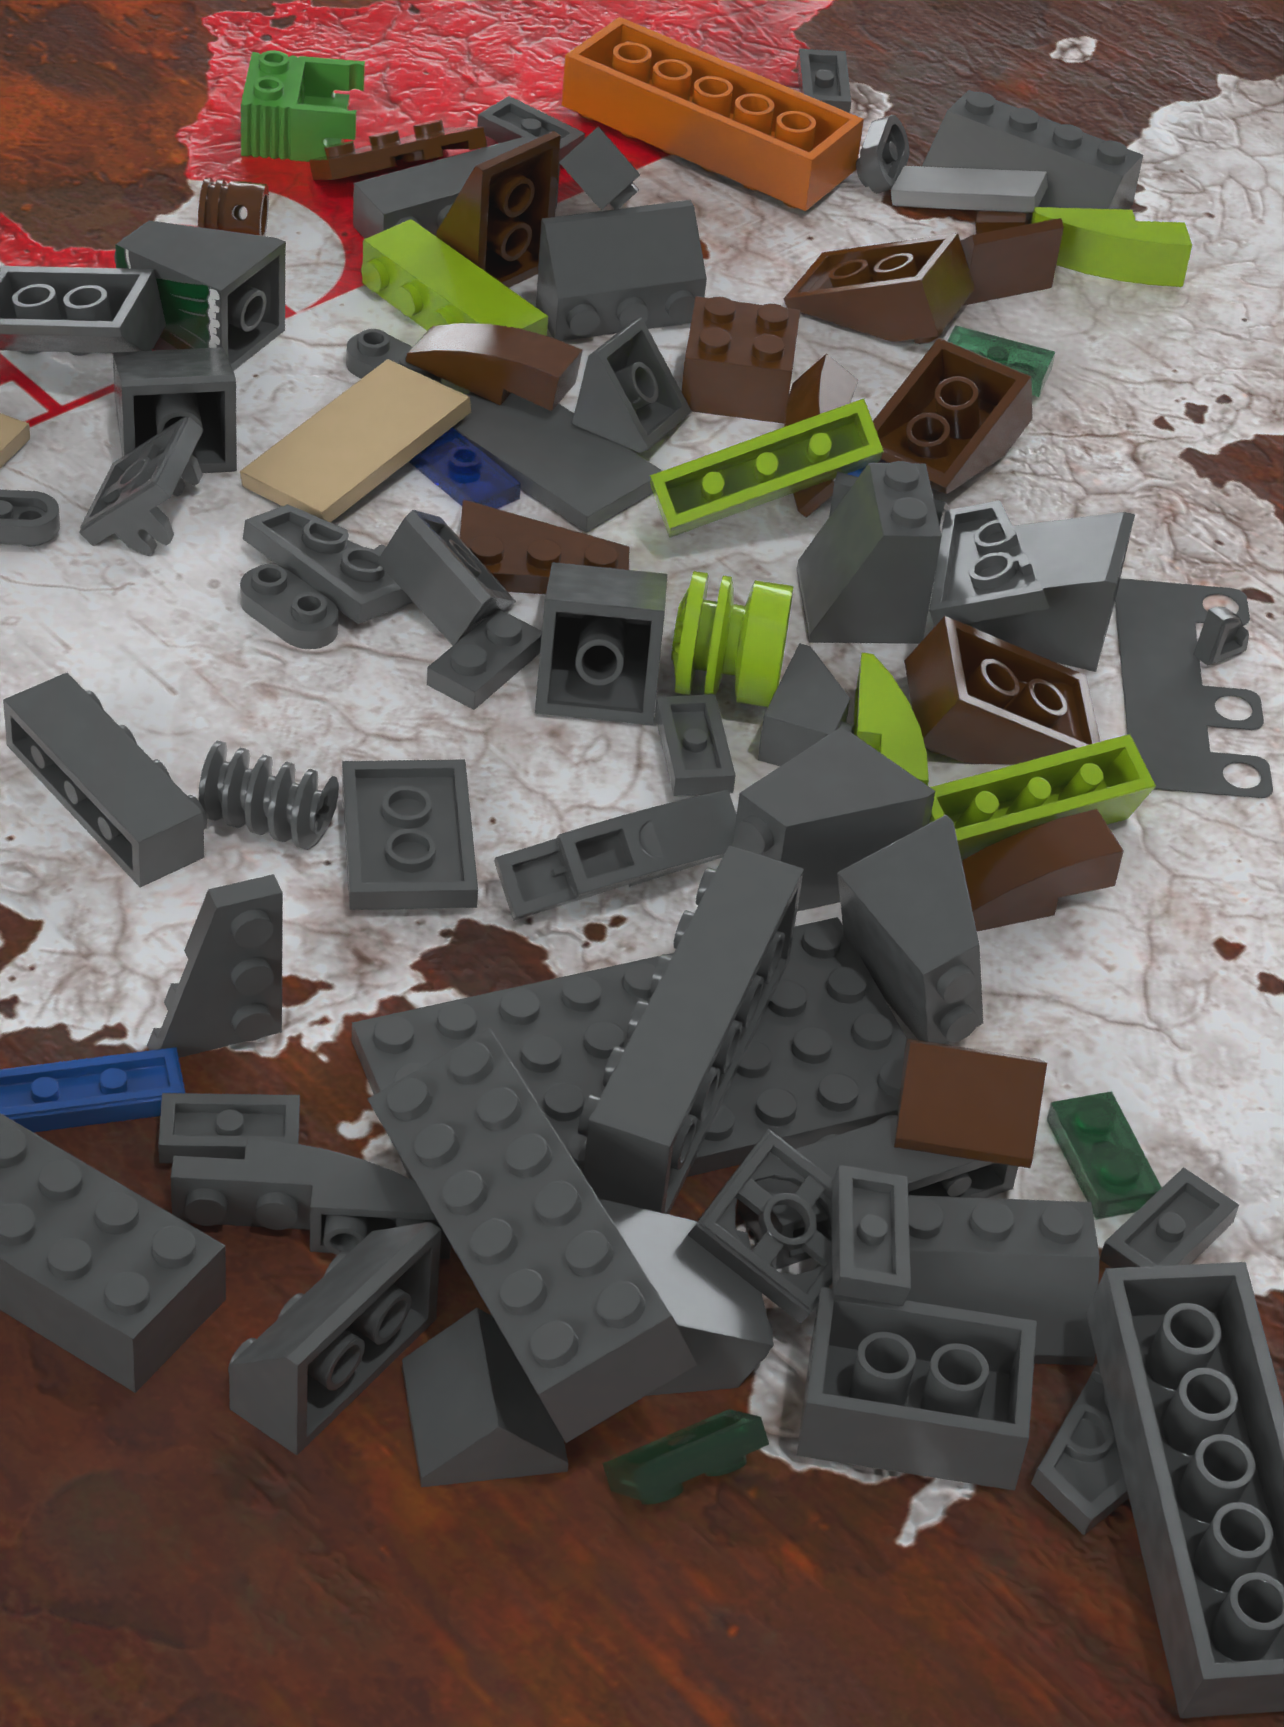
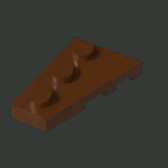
M435 120L414 125L415 134L400 138L398 130L369 136L371 144L369 146L355 149L354 141L324 147L326 156L309 160L313 180H335L397 166L396 160L400 159L403 162L438 158L443 156L442 149L475 150L487 147L484 127L444 128L442 120Z
M463 499L460 539L508 592L546 595L552 562L629 570L630 546Z

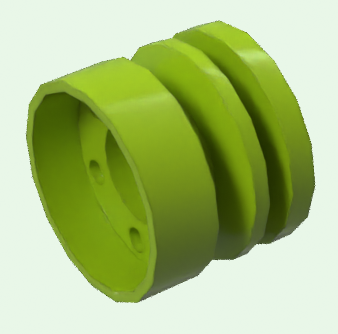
M693 571L690 586L678 607L671 660H673L676 679L675 693L691 695L695 671L699 670L707 672L704 695H716L722 676L726 674L735 676L737 703L768 708L780 682L793 586L755 580L746 605L734 604L732 577H722L716 602L706 600L708 573Z

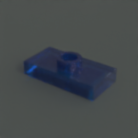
M453 427L409 461V463L461 506L464 499L498 509L520 499L521 483Z

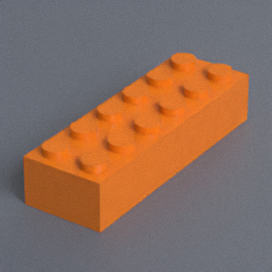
M618 17L565 55L562 93L563 107L580 113L581 116L588 120L598 121L619 130L627 137L637 138L656 146L664 153L677 155L700 165L708 172L718 173L737 181L747 189L760 191L783 201L789 207L807 211L856 171L863 118L624 18Z

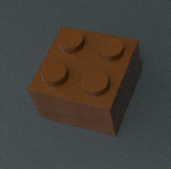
M696 296L685 354L681 390L691 411L785 424L786 405L790 392L801 310L785 308L773 303L760 305L732 301L725 297L706 298Z

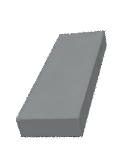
M904 166L891 189L892 205L896 207L1033 213L1034 207L1039 206L1048 188L1047 172Z

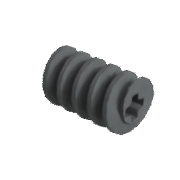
M217 740L207 754L199 783L198 799L207 819L217 821L223 817L227 825L236 828L246 824L251 833L263 835L269 831L271 837L280 842H286L292 838L296 847L308 850L315 846L328 828L336 810L339 789L337 777L332 776L321 791L318 790V771L308 769L298 784L295 783V764L285 762L277 776H273L272 757L263 754L258 759L254 768L250 769L249 750L241 747L235 752L231 761L227 762V745L225 742Z

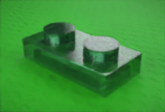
M955 325L948 339L950 343L1031 376L1032 395L1036 397L1040 396L1053 367L1055 352L957 325Z
M1112 1091L1051 1102L1047 1122L1087 1202H1092L1093 1214L1096 1220L1135 1213L1162 1188Z
M727 1409L602 1464L612 1492L641 1500L642 1504L650 1505L678 1496L684 1491L682 1483L705 1473L706 1476L710 1477L720 1476L740 1469L747 1463L746 1454L769 1445V1441L761 1416Z

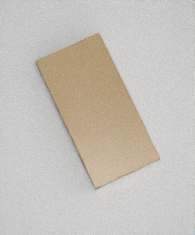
M387 359L240 470L242 486L281 506L291 505L331 523L470 414V397Z

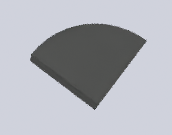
M1226 607L1210 608L1193 655L1208 666L1247 650L1249 632L1243 627L1241 619Z

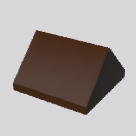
M1062 218L975 234L961 240L975 286L974 291L963 306L1052 288L1064 229Z
M906 1039L894 1147L1031 1168L1047 1062L1037 1058Z

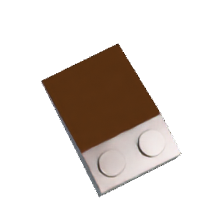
M552 131L476 165L436 232L437 238L508 288L538 274L541 222L543 218L555 217L561 135Z
M954 233L822 252L784 297L786 308L801 310V313L891 342L913 340L916 344L931 342L942 335L943 330L955 314L961 310L962 305L974 291L975 286L959 235Z
M938 338L873 420L884 451L878 463L905 461L926 464L931 488L947 495L1005 456L1032 421V377Z
M944 616L904 660L912 710L920 725L925 748L933 753L943 754L966 764L1015 765L1100 742L1086 675L964 623Z

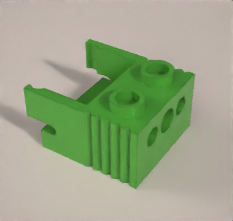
M274 50L266 51L262 54L252 52L241 101V156L248 157L251 155L253 157L261 156L262 158L270 157L282 160L288 158L294 161L309 162L311 159L326 156L324 149L326 146L343 143L344 139L355 140L356 110L349 111V94H338L333 91H350L352 89L364 91L365 62L305 56L296 57L293 55L288 57L287 54Z

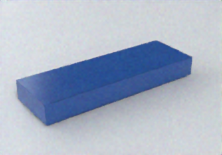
M177 1047L0 1069V1113L33 1133L161 1116L162 1093H185Z

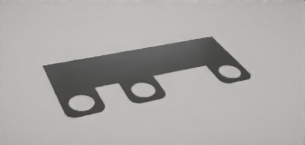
M1120 578L1115 603L1127 734L1131 735L1156 785L1154 789L1254 798L1270 796L1273 792L1269 763L1258 756L1210 752L1207 726L1248 730L1261 728L1264 724L1260 696L1247 689L1203 686L1200 660L1193 655L1197 645L1195 622L1204 623L1208 613L1203 607V600L1207 596L1214 594L1232 598L1238 604L1239 610L1236 615L1241 619L1244 626L1250 621L1248 601L1245 593L1234 588ZM1224 696H1236L1250 704L1252 714L1244 720H1230L1217 712L1215 702ZM1231 763H1245L1258 770L1261 775V781L1252 788H1239L1230 784L1224 778L1223 770Z

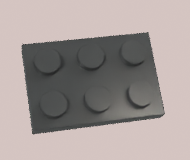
M465 759L342 761V792L350 910L477 908L478 882Z

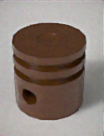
M205 178L201 186L199 198L198 227L266 236L269 210V190L267 184L231 180L229 185H226V181L223 179H218L216 184H214L212 178ZM243 207L247 209V217L244 220L240 216V211Z

